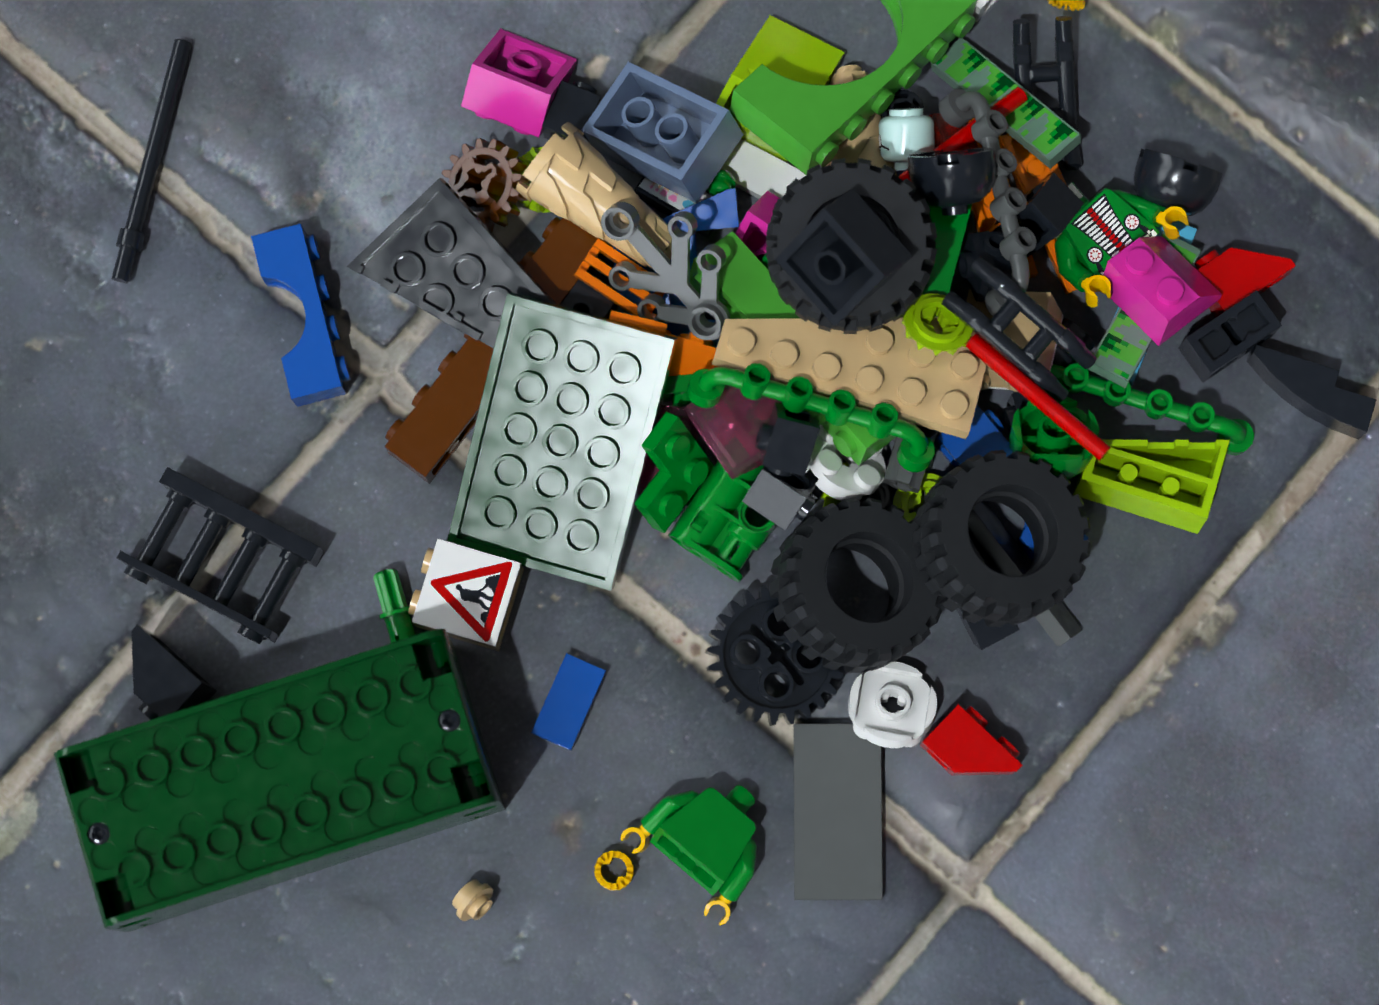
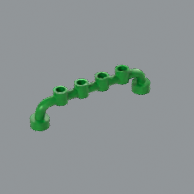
M1073 363L1067 368L1055 364L1051 366L1050 372L1063 384L1068 393L1076 394L1084 391L1103 397L1105 403L1113 407L1126 404L1144 410L1146 415L1152 419L1158 420L1168 417L1184 422L1193 432H1203L1205 430L1216 432L1217 440H1230L1226 454L1240 455L1253 443L1254 432L1246 421L1217 415L1208 403L1199 402L1191 407L1173 401L1171 394L1163 389L1154 390L1149 394L1131 388L1130 383H1128L1126 388H1123L1110 380L1107 381L1089 375L1088 369H1083L1078 363Z
M751 364L745 371L728 367L700 369L691 376L687 388V395L690 401L701 408H710L717 405L721 400L725 385L739 388L741 394L750 400H757L765 396L781 401L783 406L793 413H800L807 409L823 414L826 420L835 426H842L850 422L866 427L869 434L878 439H884L890 435L902 438L903 440L897 451V460L904 469L910 472H921L927 469L935 454L933 442L917 426L898 419V412L893 405L879 403L872 411L855 406L856 400L854 396L846 390H836L831 394L830 398L813 393L811 382L804 377H794L788 381L787 385L770 380L769 370L761 364Z

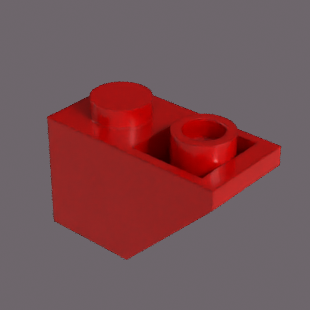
M958 704L920 744L951 776L1014 774L1023 766L1016 759L1020 752L1003 736L996 740L984 729L988 722L971 706L964 710Z

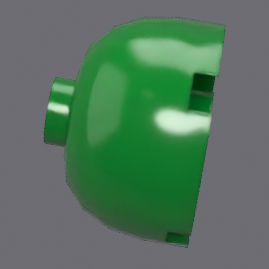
M1069 397L1060 402L1065 409L1099 437V425L1095 415L1089 409L1088 414H1086L1083 410L1076 407L1077 401ZM1029 400L1026 407L1020 411L1018 408L1014 413L1010 433L1012 453L1014 451L1028 453L1030 456L1029 462L1034 464L1041 458L1052 464L1049 472L1056 477L1063 473L1068 480L1083 472L1091 462L1093 455Z

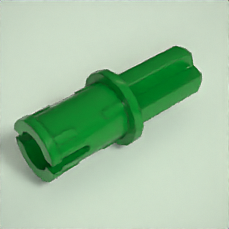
M386 569L377 572L373 579L383 614L379 615V618L385 621L390 642L393 643L415 636L410 614H408L409 606H407L398 571L396 569Z

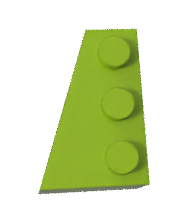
M1102 439L1111 449L1100 461L1093 456L1085 470L1079 474L1073 495L1079 493L1081 498L1195 534L1199 533L1208 519L1230 440H1216L1215 442H1189V440L1148 442V440Z

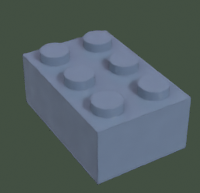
M627 62L581 130L591 145L603 157L695 203H698L744 135L728 109L630 62Z

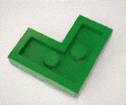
M668 412L663 415L641 444L659 471L634 503L651 527L663 533L667 531L676 517L679 516L684 506L714 467L681 419Z

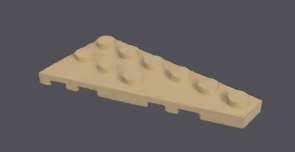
M934 317L930 325H933L934 331L940 334L943 328H940L937 317ZM801 318L725 319L712 365L718 367H728L745 371L751 364H761L769 370L770 380L786 385L794 377H804L811 382L813 393L830 398L834 391L846 390L854 396L856 400L855 406L871 411L879 403H889L896 408L898 419L963 439H966L970 432L987 366L966 347H960L953 355L947 351H942L936 357L932 349L924 347L918 350L917 342L914 339L906 338V327L902 324L903 318H899L895 322L892 320L884 324L881 329L869 332V329L857 331V334H843L844 331L831 329V332L819 329L817 324L809 320L805 322ZM972 331L970 339L973 335L976 334V332Z

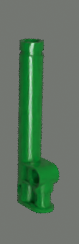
M765 396L760 398L668 534L678 545L738 583L743 579L740 570L752 552L759 551L767 537L776 527V524L770 520L762 527L750 525L745 516L752 508L742 502L764 468L762 466L760 449L755 448L760 424L762 422L768 424L775 402L782 403ZM739 546L733 557L730 560H728L734 552V550L736 549V547Z

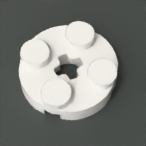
M820 425V431L806 473L809 469L812 470L813 474L818 478L815 485L827 495L841 501L849 498H857L860 501L863 496L872 495L884 480L886 466L881 454L883 448L858 466L851 457H846L838 451L834 445L833 437ZM842 459L849 464L848 467L842 464Z
M891 662L882 668L873 671L869 670L863 675L861 673L852 685L848 700V712L853 722L855 734L873 744L886 748L916 746L931 728L936 714L937 697L932 685L929 688L927 682L922 679L923 674L901 662ZM889 697L897 698V704L903 706L904 709L891 713L882 707L881 703H887Z

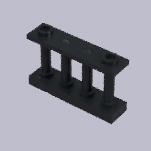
M167 467L159 483L169 490L166 495L169 501L137 558L120 550L117 559L127 565L124 573L146 585L150 578L238 623L241 626L237 633L257 644H261L263 638L275 643L279 635L265 627L297 567L302 568L305 562L317 567L324 551L312 542ZM193 502L207 510L204 514L207 520L176 576L172 578L153 568L152 565L183 509H189ZM231 522L244 529L241 535L244 541L216 592L210 598L189 586L222 527L226 529ZM267 542L282 549L279 555L282 560L251 617L248 618L227 606L260 547L265 548Z

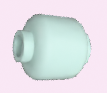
M923 108L889 109V116L882 118L879 122V149L882 158L886 161L894 162L895 170H907L908 157L911 154L928 152L935 149L934 120L928 115H923Z

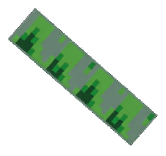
M964 38L957 40L951 45L935 64L931 63L932 71L953 89L979 92L987 99L990 107L1016 87L1023 89L1028 100L1005 117L1008 125L1005 132L1048 168L1051 169L1081 143V134Z
M1163 231L1161 236L1194 266L1202 250L1178 238L1174 240L1169 239ZM1119 308L1094 352L1096 362L1088 370L1126 388L1152 339Z

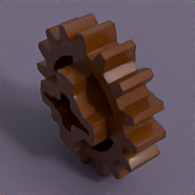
M477 138L475 148L464 143L462 145L463 156L459 158L451 155L449 158L454 167L452 170H443L442 175L449 178L448 185L469 208L472 206L477 208L483 207L484 211L473 212L491 232L494 229V222L503 227L508 226L506 215L511 213L519 216L521 212L516 203L518 200L527 201L515 189L520 181L526 185L531 183L520 174L527 167L526 162L517 158L519 153L517 150L496 139L488 142L482 138ZM497 159L500 163L495 164L491 162L487 164L486 160Z

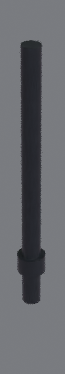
M175 39L126 225L125 228H120L116 246L119 248L111 279L120 283H128L135 255L141 252L145 235L141 232L191 43L186 40Z

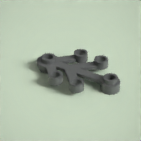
M617 202L610 206L601 218V227L604 233L616 241L627 239L656 272L639 271L632 263L621 261L609 272L610 284L620 291L634 288L675 294L685 306L666 304L661 296L649 294L638 304L637 313L639 317L688 325L692 334L702 340L719 339L725 319H731L727 307L719 301V270L726 263L724 250L718 245L711 244L707 245L698 254L697 266L702 271L701 292L699 294L689 282L690 237L696 232L698 226L696 218L691 213L680 211L668 222V232L672 237L670 261L639 225L640 217L634 206L626 202ZM618 212L628 218L629 224L620 221ZM677 221L685 222L688 226V232L681 231L677 226ZM706 254L713 255L717 259V265L710 264L706 260ZM618 271H624L628 275L629 281L620 279ZM646 303L653 304L657 308L658 314L649 312ZM704 312L710 313L716 322H709L705 318Z

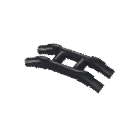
M1058 16L1055 18L1056 64L1031 66L1030 21L1028 19L1014 20L1012 46L1015 81L1032 95V83L1058 81L1059 107H1050L1049 109L1078 132L1073 66L1072 17ZM1080 144L1064 157V167L1066 170L1081 168Z
M978 257L970 267V271L1007 301L991 320L954 291H950L945 296L942 305L955 314L974 332L983 337L1058 403L1064 401L1068 396V390L1045 366L1036 361L1052 341L1070 355L1083 369L1092 367L1096 362V356L1071 330L1049 314L1019 288L1012 279L982 257ZM1019 312L1040 328L1024 348H1021L1004 333V330Z

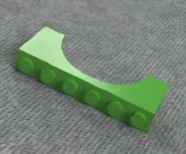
M880 0L893 21L897 37V47L889 59L877 70L848 83L812 85L783 77L761 64L733 90L730 113L736 120L805 175H807V170L818 164L825 167L835 157L839 146L847 138L852 141L862 132L867 119L874 113L882 114L892 103L894 94L902 87L908 89L916 82L922 72V68L927 63L935 64L947 51L949 43L956 36L962 39L967 35L976 21L973 14L977 0Z

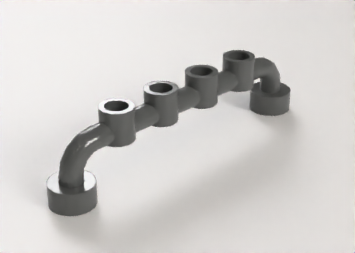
M954 89L940 101L939 112L942 118L953 127H962L975 116L976 122L971 127L973 138L982 147L993 148L996 171L992 190L995 199L990 204V211L993 217L1001 223L1004 239L1000 242L999 248L1003 257L1010 261L1012 280L1019 288L1026 292L1030 277L1027 254L1036 247V238L1028 228L1019 226L1017 215L1026 208L1027 201L1019 189L1010 188L1007 176L1017 168V161L1009 150L1000 149L998 137L1007 130L1006 118L999 111L991 110L987 99L981 93ZM993 289L985 296L986 307L992 316L1007 301Z

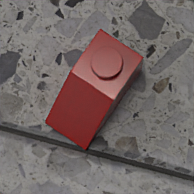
M1232 247L1220 255L1215 249L1195 263L1198 271L1222 294L1221 299L1209 307L1215 317H1218L1256 290L1259 294L1263 293L1287 277L1296 267L1290 258Z

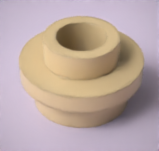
M472 880L467 883L453 899L452 905L457 909L456 915L462 921H467L471 918L478 920L483 917L493 904L491 900L493 889L487 883L481 884L478 880Z

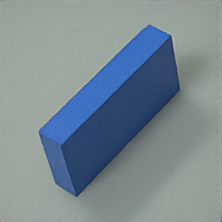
M566 653L531 734L572 751L606 675V670Z

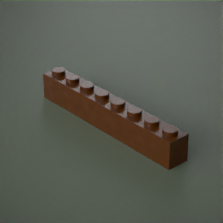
M555 217L542 234V238L545 239L536 252L528 251L519 263L556 304L561 306L579 280L573 276L598 238L567 219ZM602 240L603 242H605L606 244H608L609 246L612 247L611 244H609V243L606 242L605 240ZM600 252L596 256L601 261L606 257ZM590 265L586 272L592 275L596 269ZM464 334V338L467 341L457 353L452 350L443 359L438 368L441 374L430 387L428 384H425L418 391L411 403L415 408L405 421L402 418L396 420L385 436L388 442L384 447L388 453L429 484L476 423L493 348L467 334Z

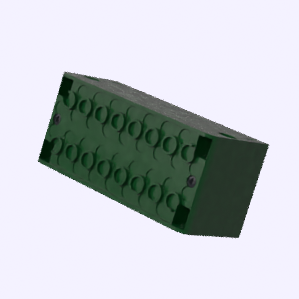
M436 629L80 742L54 753L104 928L123 932H131L505 810L454 645L445 629Z

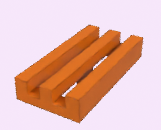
M598 238L573 276L630 314L639 317L636 304L586 271L591 265L607 277L609 276L612 268L596 258L599 252L615 263L628 261L637 270L648 271ZM618 272L620 279L629 281L628 278ZM628 289V291L642 300L650 294L646 290ZM654 292V294H657L661 297H663V295L665 294L662 292ZM647 303L646 305L648 311L651 313L656 308L653 304Z

